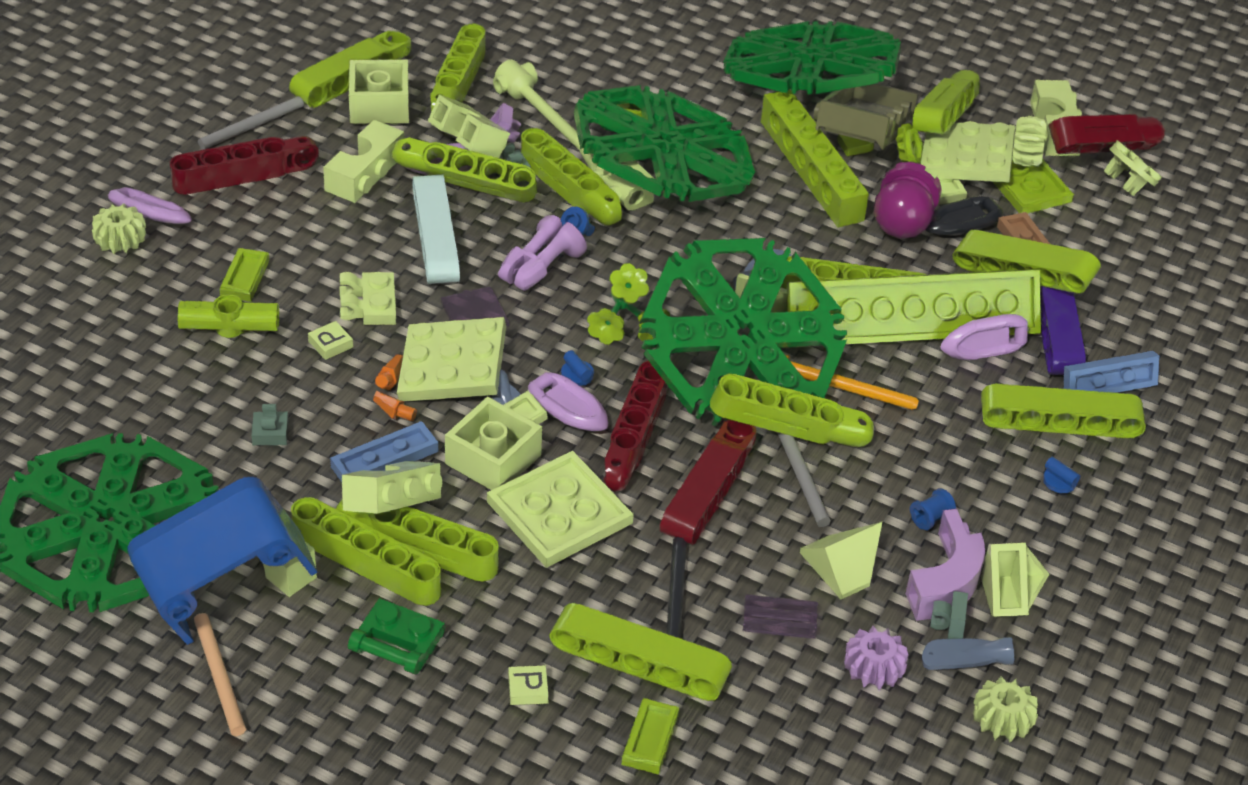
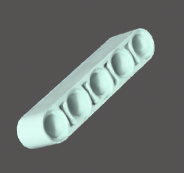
M444 175L413 176V195L427 284L459 282V260Z

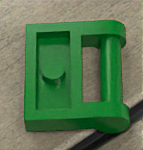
M379 598L360 627L352 632L348 641V649L357 653L365 651L404 666L405 671L417 675L445 633V623ZM372 637L377 638V639H379V640H382V641H384V642L390 643V644H392V645L398 646V647H400V648H403V649L408 650V651H411V652L409 653V652H406V651L401 650V649H399V648H396V647H393V646H391V645L385 644V643L380 642V641H378V640L372 639Z

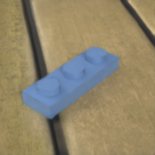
M1154 351L1064 366V389L1117 393L1158 385L1159 355Z
M421 421L331 457V468L342 482L343 474L362 470L385 471V465L403 461H417L439 452L438 441Z

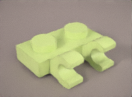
M350 272L340 273V285H343L340 286V303L342 306L340 307V319L352 320L363 318V325H396L394 272H362V279Z

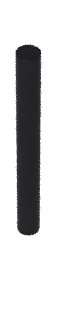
M675 537L672 544L666 634L681 639L687 542L680 537Z

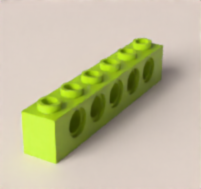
M791 89L787 93L777 91L764 94L761 115L762 125L837 228L865 221L868 191L822 130L815 129L816 122L797 97L791 93Z

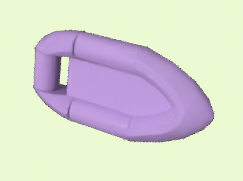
M124 187L111 190L108 194L109 200L116 206L120 207L125 203L127 208L136 207L137 211L143 214V217L153 221L173 224L191 222V216L179 205L146 194L143 191Z
M1003 314L972 320L952 331L943 340L940 348L948 356L960 360H977L1010 354L1018 351L1027 343L1028 322L1024 317L1017 314ZM1009 327H1015L1014 338H1009Z
M545 372L529 383V392L548 413L564 424L587 431H603L607 429L609 424L608 416L602 404L594 395L571 379L557 373ZM550 385L552 389L545 393L543 390Z

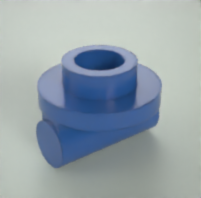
M580 207L568 208L561 217L562 226L569 222L582 235L591 236L595 230V226L589 223L587 212Z
M573 350L566 352L563 357L566 363L561 368V375L571 379L579 386L590 383L594 377L593 367L588 362L581 360Z
M1050 457L1045 464L1046 470L1043 481L1050 490L1057 493H1069L1076 488L1081 475L1054 457Z

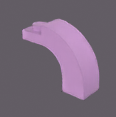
M957 509L943 510L938 533L949 560L936 567L910 570L906 596L916 621L931 619L934 601L941 600L951 605L953 591L968 593L969 600L978 585L985 555L984 539L981 533L970 534L967 523L962 522Z

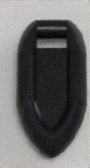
M984 196L969 197L942 205L934 210L933 219L925 231L948 236L967 234L970 230H980L996 224L999 217H1003V209L993 198Z

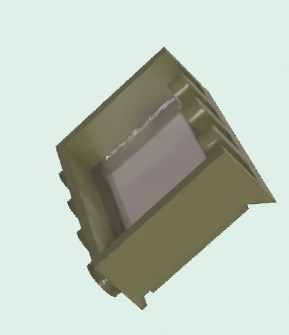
M880 84L834 91L817 103L814 110V119L817 120L815 129L819 130L821 127H824L825 131L872 143L877 142L883 150L896 139L897 130L901 125L913 124V115L919 94Z

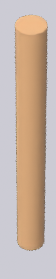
M200 613L194 617L196 629L231 735L240 736L245 733L246 727L209 617L206 613Z

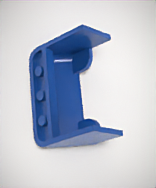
M245 477L233 482L136 536L127 547L131 563L159 614L187 645L194 642L186 621L197 608V601L192 592L257 556L262 563L268 566H281L297 557L311 576L318 573L300 529L265 484L256 477Z

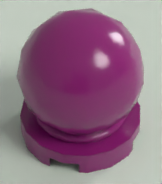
M914 162L898 163L894 169L888 171V173L886 172L883 177L880 192L875 197L873 214L878 226L890 236L898 239L916 237L928 227L933 219L934 209L939 203L942 187L939 178L936 176L934 179L930 173L925 171L926 167L922 164Z

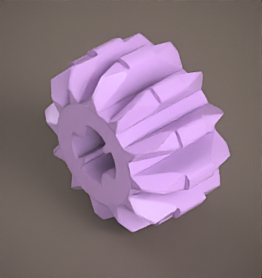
M872 626L869 633L859 629L855 637L850 638L847 643L844 659L845 668L850 670L851 680L862 679L863 688L869 683L875 684L878 690L881 689L884 683L893 687L897 679L902 678L903 674H905L908 657L907 647L902 645L901 636H890L889 628L884 632H878Z

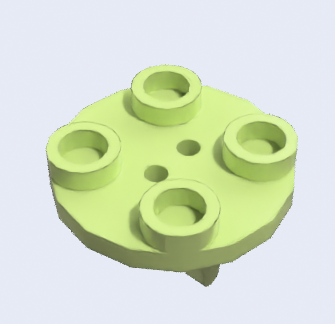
M1118 140L1109 149L1115 155L1104 169V172L1115 179L1123 170H1130L1129 174L1131 176L1123 186V189L1132 196L1147 182L1155 187L1162 178L1160 174L1146 165L1140 157Z

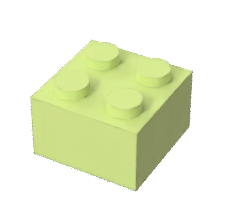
M350 60V124L366 125L370 124L373 120L390 124L409 123L408 60Z
M488 396L445 434V464L490 490L519 477L541 456L542 426Z

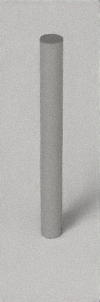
M297 96L198 139V144L202 150L297 110L304 106V102L301 97Z
M778 433L819 527L829 525L830 518L794 437Z

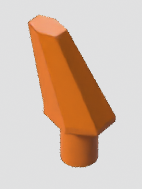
M397 354L383 366L375 379L378 387L391 390L399 379L403 355Z
M376 391L373 401L392 419L397 420L400 417L412 422L414 421L417 409L404 405L405 401Z

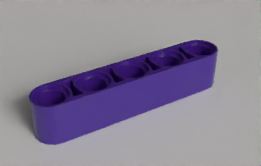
M1040 286L1041 337L1047 371L1049 375L1064 376V366L1086 363L1085 348L1074 293Z

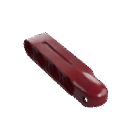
M1137 114L1066 116L1056 119L1048 125L1057 154L1112 152L1109 149L1117 140L1129 150H1147L1161 143L1165 136V128L1157 118L1138 117Z
M308 136L288 139L269 137L179 154L170 160L172 187L175 192L185 195L277 178L287 173L303 171L312 167L319 157V149L316 142ZM304 160L308 161L306 164L301 163Z
M649 361L640 365L611 434L610 447L604 461L605 477L603 483L611 491H622L628 485L633 471L638 468L666 399L667 384Z
M730 419L723 423L666 508L660 523L661 533L673 538L680 537L691 545L697 542L740 474L746 457L755 444L757 433L755 426Z

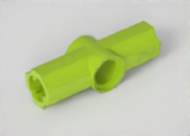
M231 294L219 296L214 302L179 301L178 328L216 330L218 335L226 338L239 336L244 330L278 331L280 309L278 303H245L238 296Z

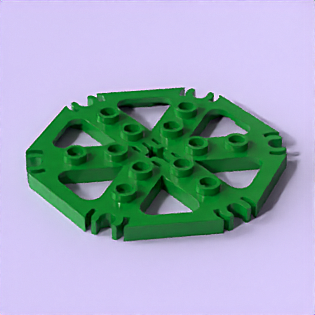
M810 21L752 30L751 32H746L745 37L737 36L736 39H733L724 59V71L726 74H730L731 79L783 93H787L789 89H791L792 94H796L798 90H807V94H812L814 90H816V94L877 84L884 81V76L893 77V74H896L901 54V41L893 39V35L887 32L837 22L836 25H833L832 21L824 25L818 24V21H814L810 25ZM792 38H803L802 42H798V41H794V40H789V39H792ZM840 38L849 39V40L834 42V40L840 39ZM745 54H757L754 56L742 57ZM884 56L887 57V60L873 59V57ZM824 71H827L829 75H846L822 80ZM780 73L790 75L782 79L773 78L769 74Z
M641 85L589 91L588 94H584L583 100L579 99L576 103L574 117L580 149L584 148L583 153L594 154L592 162L597 163L598 167L659 197L663 191V196L669 199L671 193H675L680 197V201H684L687 195L689 202L740 194L752 182L755 170L745 135L741 136L742 132L740 130H731L733 123L727 121L726 118L670 91H667L665 96L663 89H659L658 94L650 91L649 86H645L642 91ZM635 104L641 109L642 117L617 105ZM673 112H677L698 123L676 126ZM589 123H597L604 130L614 131L618 134L601 137L591 135ZM726 148L733 153L735 162L711 150ZM651 158L656 179L646 177L642 172L620 163ZM687 169L705 175L708 180L718 182L719 184L709 185L707 188L696 187L690 181Z
M766 238L696 240L692 244L688 243L683 250L688 259L682 258L677 251L673 253L671 258L669 256L639 324L643 323L639 328V333H649L653 336L652 340H644L641 345L642 349L645 350L644 356L690 415L696 403L700 405L695 413L697 419H700L704 411L708 410L713 413L714 420L711 425L714 427L720 422L722 417L712 411L710 399L724 375L737 374L744 376L749 366L762 382L825 398L847 339L842 340L847 335V330L840 331L833 326V324H840L844 319V315L840 314L842 311L840 306L796 251L792 255L790 262L787 260L791 253L789 247L785 249L782 255L775 254L773 251L774 240L767 244L765 250H763V243ZM721 253H748L754 258L755 263L740 298L713 265V255ZM787 275L799 277L818 302V308L813 311L770 313L784 278ZM680 279L708 316H667L663 312L662 305L672 282ZM740 327L742 329L746 327L750 329L748 336L745 334L740 336L737 333ZM823 345L826 348L827 355L818 378L815 381L805 380L780 348ZM717 351L701 387L691 386L670 360V353Z
M111 433L34 457L35 461L29 460L27 462L30 474L24 475L16 471L14 473L15 481L9 478L0 504V571L63 610L67 599L70 611H75L77 603L85 600L87 601L89 612H94L97 609V605L99 606V611L103 612L148 597L149 594L140 578L121 584L109 583L118 549L128 554L127 547L130 541L156 526L153 523L169 519L219 491L217 485L213 486V476L207 468L147 436V440L143 445L141 434L136 435L134 442L125 443L123 433H119L115 441L114 435ZM92 453H102L105 455L95 491L59 471L58 466L63 462L86 457ZM149 457H157L182 472V475L175 480L135 492L143 462ZM21 497H30L60 515L22 528L11 525L18 500ZM77 548L70 574L63 580H53L28 565L29 563Z

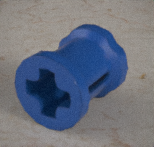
M938 488L926 500L913 502L909 510L916 526L921 530L927 531L934 526L936 521L942 519L943 510L956 509V503L947 490Z

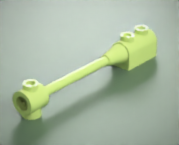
M507 60L497 68L495 78L493 79V85L497 93L507 92L514 99L525 97L580 151L588 167L618 194L620 203L627 210H636L653 203V193L598 167L597 163L592 162L594 154L583 153L584 148L580 149L577 131L533 90L534 84L538 81V76L530 62L520 65L515 60ZM637 161L620 163L642 172L646 177L653 178Z

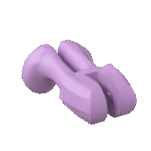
M547 215L542 218L537 225V233L523 249L516 246L506 256L498 272L499 278L509 284L514 283L517 288L526 291L546 276L547 267L563 251L573 258L582 256L587 250V244L583 235L573 224L567 222L562 226L561 220L555 215ZM547 244L548 246L536 256V253Z

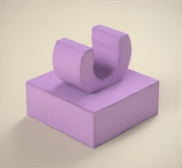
M503 103L490 120L508 131L510 135L507 141L514 143L520 135L517 130L521 123L512 118L513 107Z

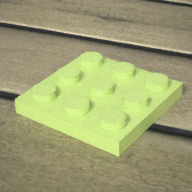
M968 121L954 123L945 134L926 132L921 164L926 167L925 171L934 178L937 176L942 179L1010 182L1015 125H1007L1005 123L978 124Z
M504 317L409 324L397 388L399 400L418 401L497 395L506 334Z
M574 451L487 492V503L546 568L633 524L634 514Z

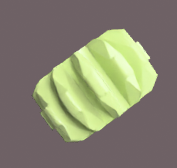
M1028 116L1020 117L1017 120L1012 156L1015 164H1022V166L1028 167L1040 165L1043 157L1047 126L1045 119Z
M125 203L120 207H115L111 204L109 209L101 208L99 214L93 216V239L96 244L100 245L102 251L111 249L113 254L118 251L127 253L129 248L138 249L139 243L145 241V219L143 214L137 211L136 207L127 208Z
M1000 676L996 683L987 680L982 689H979L975 695L974 721L980 722L981 732L992 731L994 740L1000 735L1005 736L1009 742L1016 735L1024 738L1028 734L1029 729H1032L1033 725L1036 724L1038 717L1037 697L1031 696L1030 686L1019 687L1017 678L1011 683L1006 682L1002 676Z

